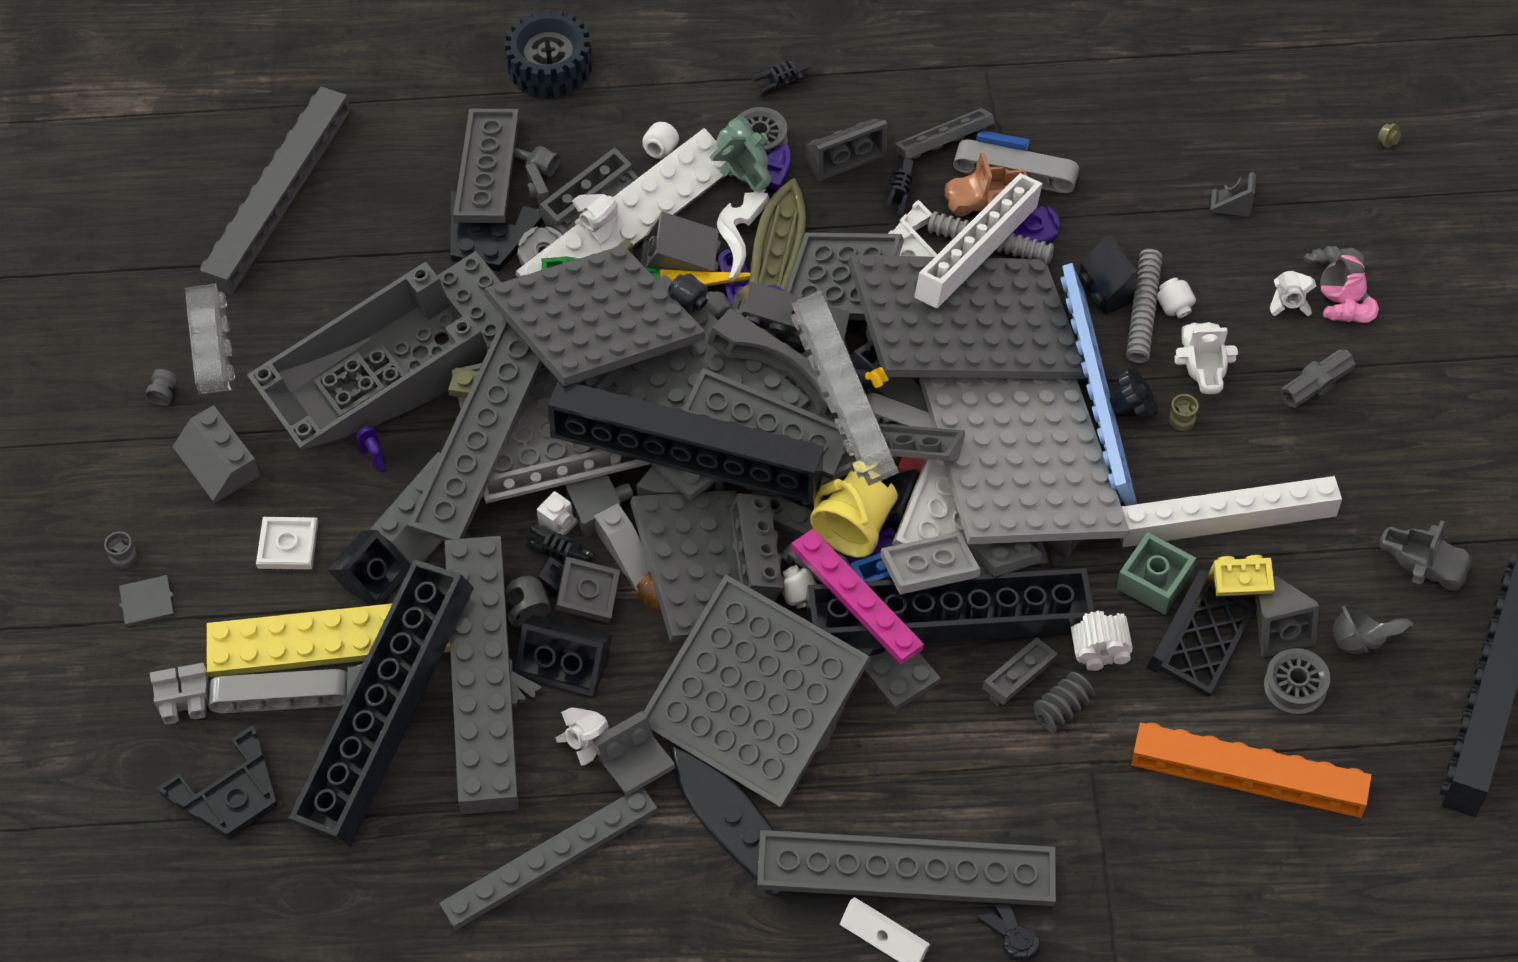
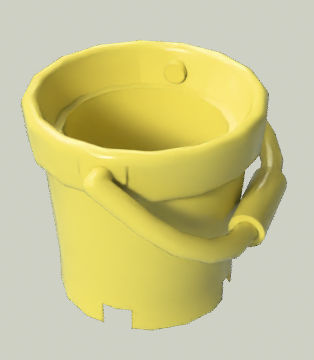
M860 466L854 472L852 469L844 481L841 479L833 480L822 485L817 492L810 523L813 529L834 550L844 555L864 558L874 552L878 544L879 532L897 501L898 494L895 487L891 483L887 488L881 482L884 476L879 472ZM833 493L827 500L821 502L823 496Z

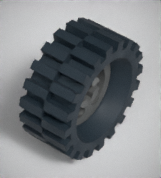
M544 9V14L539 15L538 11L531 12V18H527L524 15L520 17V24L514 22L511 25L512 32L507 31L504 47L508 73L513 84L517 83L520 91L523 92L527 88L528 95L533 97L536 93H540V98L547 99V94H553L554 98H560V92L565 91L566 95L573 93L572 87L575 86L577 89H580L583 86L582 80L587 81L589 79V71L592 72L593 69L591 40L588 28H584V22L580 19L576 21L575 15L569 13L565 17L562 10H557L556 14H551V9ZM551 51L552 64H548L546 52Z

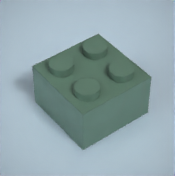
M1147 532L1121 569L1117 589L1166 615L1193 575L1196 557Z

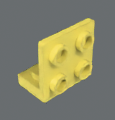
M1251 555L1245 559H1234L1232 556L1220 557L1214 561L1208 573V580L1215 582L1216 596L1273 594L1275 591L1271 558H1263L1261 555Z

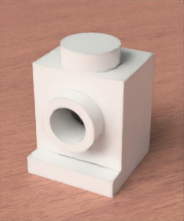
M555 491L536 509L539 525L562 535H566L578 523L577 519L573 517L571 502Z

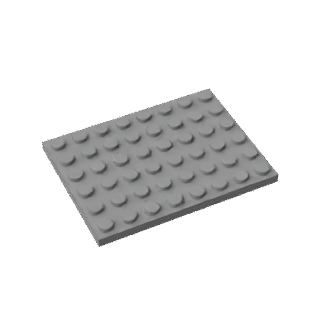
M920 377L919 382L933 427L965 430V438L959 459L954 461L943 460L968 544L1127 538L1130 530L1116 490L1111 487L1108 477L1110 473L1077 379Z

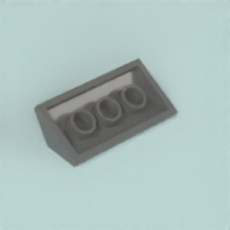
M861 422L844 445L843 451L954 461L959 459L965 438V430Z

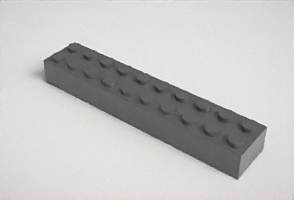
M501 536L445 540L446 570L462 574L474 587L450 637L457 787L461 814L519 810Z

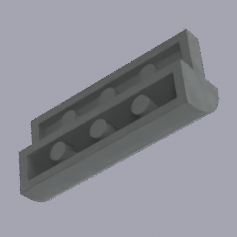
M614 147L540 204V214L546 226L552 227L564 235L576 226L575 221L580 218L579 215L583 212H578L572 200L579 195L604 194L614 197L639 178L631 170L632 164Z

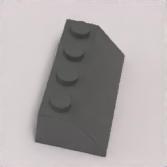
M440 452L436 453L370 528V530H378L409 566H411L414 559L426 563L444 542V540L412 531L408 527V523L441 454Z

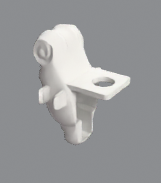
M1210 322L1202 324L1191 323L1183 326L1182 344L1184 348H1178L1174 356L1177 365L1187 366L1189 375L1198 382L1200 392L1203 394H1217L1222 391L1224 386L1223 378L1226 375L1228 363L1235 362L1236 355H1238L1236 346L1224 345L1228 333L1227 328H1220L1219 325Z

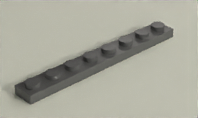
M642 787L630 795L621 797L439 903L440 908L453 929L457 930L658 813L657 807Z

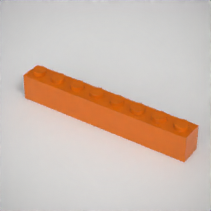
M1141 722L1131 766L1359 818H1362L1367 805L1372 775L1356 768L1345 769L1334 766L1329 762L1306 760L1299 755H1283L1276 753L1272 749L1252 748L1241 742L1230 743L1221 741L1214 736L1203 737L1191 734L1183 729L1172 730L1163 728L1156 723L1146 724Z

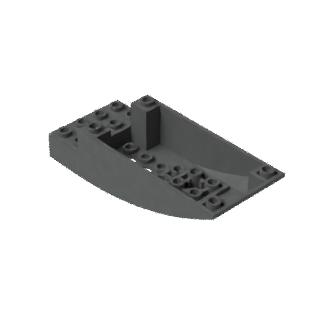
M476 251L439 275H436L427 262H424L250 372L247 376L301 450L355 434L363 427L381 424L448 392L453 377L451 370L483 363L488 352L487 349L490 348L503 319L502 315L485 297V288L501 281ZM441 333L448 334L449 341L442 345L435 342L436 337ZM417 348H426L428 353L424 358L418 359L413 356Z

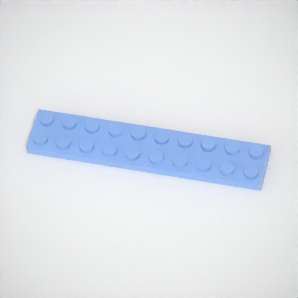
M1073 263L1062 266L1065 276L1061 277V283L1064 291L1067 292L1068 298H1066L1069 312L1073 316L1071 324L1075 335L1077 334L1078 337L1076 345L1084 361L1081 365L1085 378H1088L1089 382L1086 386L1089 397L1094 403V406H1092L1093 415L1100 427L1097 429L1100 442L1104 444L1105 448L1103 456L1106 466L1109 467L1111 473L1108 474L1112 489L1116 490L1120 502H1124L1125 506L1136 505L1137 501L1115 412L1110 403L1111 396L1085 291Z

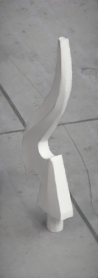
M766 189L761 192L745 193L744 202L741 207L733 208L731 203H729L718 217L717 228L719 233L727 242L733 254V266L729 276L730 281H735L746 258V246L736 229V225L745 223L749 226L764 210L770 200L768 193H765Z

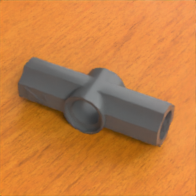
M1339 349L1320 363L1313 361L1308 364L1299 377L1281 388L1280 394L1283 402L1288 407L1296 408L1316 394L1318 396L1326 394L1338 379L1355 368L1356 363L1353 360L1352 354L1348 350Z

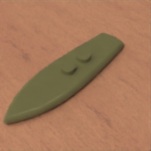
M795 178L782 185L765 206L756 231L750 269L751 275L749 278V282L752 281L765 286L777 285L784 292H786L806 230L805 203Z

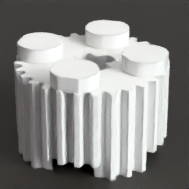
M1098 610L1090 612V614L1086 613L1083 616V621H1080L1081 623L1074 624L1071 627L1077 661L1079 660V663L1086 664L1087 670L1097 671L1102 669L1104 665L1112 664L1113 662L1125 664L1131 660L1132 643L1127 618L1124 614L1117 613V616L1112 617V615L1106 616L1103 611Z

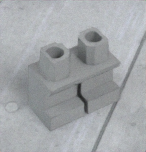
M204 663L178 667V673L175 668L150 672L154 691V703L165 725L177 723L179 721L178 712L188 710L190 719L206 717V707L209 706L210 687L209 676Z

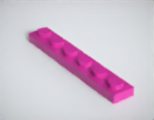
M811 529L792 542L791 549L901 665L923 650L924 644L814 529Z

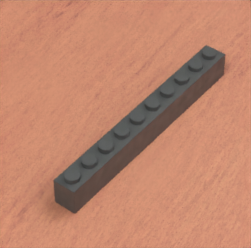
M321 86L317 93L312 95L309 105L299 115L294 128L287 133L286 140L281 148L276 150L273 160L269 166L264 168L258 183L252 186L250 195L239 206L237 215L232 222L227 224L221 239L214 244L212 253L207 260L202 262L200 273L205 286L230 295L233 294L351 110L346 94Z

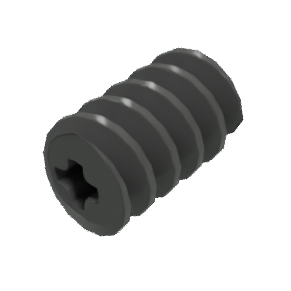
M1071 672L1066 675V679L1058 682V686L1052 687L1050 693L1044 694L1041 700L1039 699L1034 703L1035 716L1047 731L1054 734L1057 732L1055 724L1063 727L1065 725L1064 717L1071 720L1073 718L1072 711L1079 713L1082 709L1080 704L1084 706L1089 705L1088 696L1095 697V692L1091 684L1082 675Z

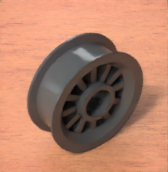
M755 107L745 110L738 115L743 116L750 122L754 133H765L768 137L767 143L763 146L767 156L777 147L788 143L786 120L777 111L765 107Z
M1301 648L1286 649L1276 654L1270 661L1264 679V690L1270 702L1278 709L1290 714H1306L1316 710L1323 703L1330 685V672L1326 663L1315 653ZM1292 679H1298L1302 683H1295Z

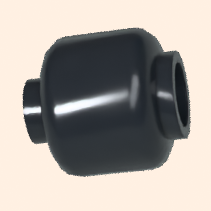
M680 274L669 285L670 298L677 301L688 313L695 310L701 311L708 302L706 298L708 288L692 274H685L684 276Z

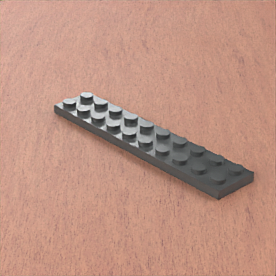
M504 318L408 523V527L412 531L444 541L464 538L543 362Z
M760 830L757 890L1055 906V847Z

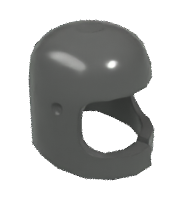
M528 575L518 577L508 584L505 590L506 602L514 606L508 615L510 624L513 627L522 628L523 622L532 615L544 618L549 615L551 606L540 580Z

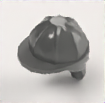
M1343 605L1342 609L1344 612L1339 615L1333 625V637L1341 650L1350 654H1367L1369 649L1380 648L1387 638L1403 635L1408 629L1413 628L1414 624L1412 621L1404 618L1394 619L1387 623H1379L1362 612H1349L1347 607Z

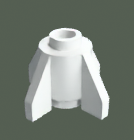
M604 194L579 195L573 199L572 202L578 212L583 211L579 215L580 218L575 221L576 225H584L590 231L597 229L592 234L599 244L607 240L618 215L616 200Z
M1287 271L1279 275L1274 280L1277 289L1270 306L1271 314L1276 316L1285 309V305L1288 308L1299 307L1307 316L1311 315V308L1305 298L1306 293L1316 287L1315 280L1312 277L1294 271Z
M574 707L568 708L561 713L566 726L569 725V728L555 738L557 743L567 741L572 748H580L581 750L576 752L580 764L586 765L593 761L597 754L592 739L608 730V722L604 716L595 711Z

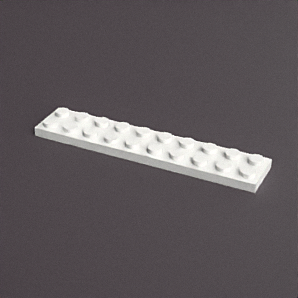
M703 128L616 194L613 198L618 204V215L609 238L603 243L599 244L592 234L597 229L590 231L584 225L577 224L516 270L515 275L521 277L541 271V258L564 256L583 258L617 247L626 238L635 247L644 239L662 211L676 215L724 178L720 168L725 161H711L709 158L719 148L717 141Z

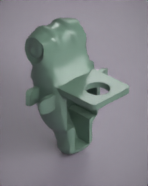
M738 116L730 120L728 125L720 131L716 140L719 148L709 158L711 161H725L720 168V172L724 177L727 175L733 177L735 175L739 180L747 182L752 190L761 192L768 187L772 180L767 167L768 157L763 148L768 141V137L765 133H754L750 122L743 116Z

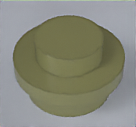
M1387 123L1381 128L1378 141L1382 143L1383 147L1391 148L1399 142L1401 137L1399 125Z

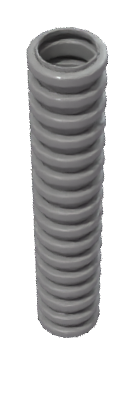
M935 211L930 217L928 231L930 234L936 232L938 236L943 234L945 238L951 236L953 240L969 224V220L963 222L961 218L954 219V216L951 215L946 217V214L942 213L939 215V212ZM1011 233L998 246L997 252L1005 251L1006 255L1012 253L1013 257L1019 255L1021 259H1025V257L1028 259H1039L1048 265L1051 262L1054 247L1052 243L1046 245L1045 241L1039 243L1038 239L1032 241L1030 237L1024 239L1023 235H1018L1017 237L1015 233Z
M1146 249L1139 254V266L1137 268L1138 272L1126 358L1134 363H1144L1150 358L1149 353L1152 343L1156 300L1162 266L1161 261L1163 259L1162 254L1154 249Z

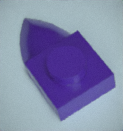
M787 144L777 147L767 156L768 172L772 178L767 188L778 190L785 182L790 164V150Z

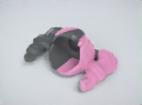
M1326 246L1324 250L1318 248L1313 249L1311 254L1306 253L1303 259L1307 263L1328 265L1320 279L1321 292L1327 299L1342 303L1327 306L1323 311L1324 318H1329L1333 321L1369 323L1377 317L1379 307L1377 301L1366 292L1364 256L1359 250Z

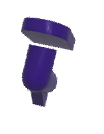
M373 426L363 427L356 434L361 454L369 451L373 466L379 468L382 473L386 471L377 432Z

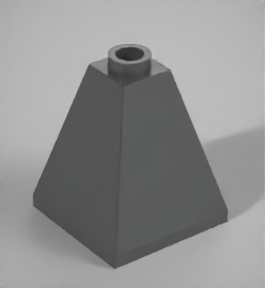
M1273 576L1275 589L1273 594H1254L1260 652L1263 658L1276 655L1286 649L1305 648L1316 645L1319 604L1278 576Z

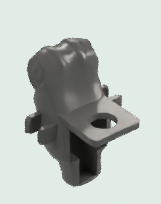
M1441 520L1438 526L1432 525L1429 531L1415 528L1404 531L1395 527H1388L1381 536L1380 548L1393 555L1403 568L1413 573L1412 582L1423 584L1426 578L1429 581L1438 582L1448 590L1457 591L1466 583L1467 574L1472 568V556L1462 548L1453 547L1443 540L1445 521Z

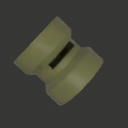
M1180 394L1173 399L1169 414V423L1173 428L1179 431H1187L1194 426L1199 408L1197 400L1188 394Z

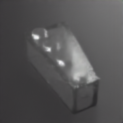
M216 283L185 288L195 385L200 394L232 390L231 380H235L233 365L229 363V356H232V348L227 337L229 323L225 312V307H227L225 293L219 291Z

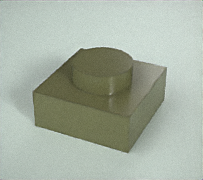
M455 368L448 389L449 395L467 398L479 371Z

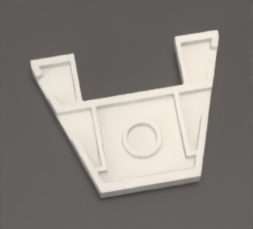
M919 200L912 205V210L900 219L898 226L888 234H902L904 243L899 256L936 257L937 254L916 233V230L929 223L932 215Z

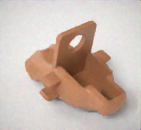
M980 153L976 163V170L973 174L963 178H954L946 183L945 197L948 200V207L956 216H966L973 211L981 212L1020 173L1026 176L1028 174L1021 169L1009 171L1004 167H989L985 153Z

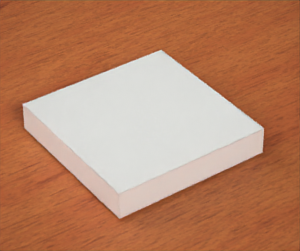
M263 517L256 560L257 568L312 569L318 519L307 517Z

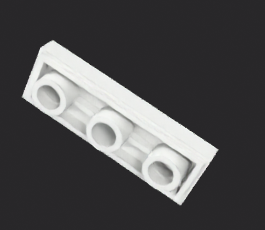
M855 897L850 900L840 922L841 926L899 962H922L930 945L925 940Z

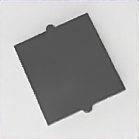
M167 575L119 586L122 602L119 606L123 610L126 627L174 616L172 604L174 595L173 592H170Z

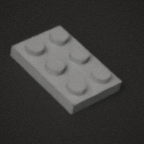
M960 532L881 548V558L899 594L980 577V568Z

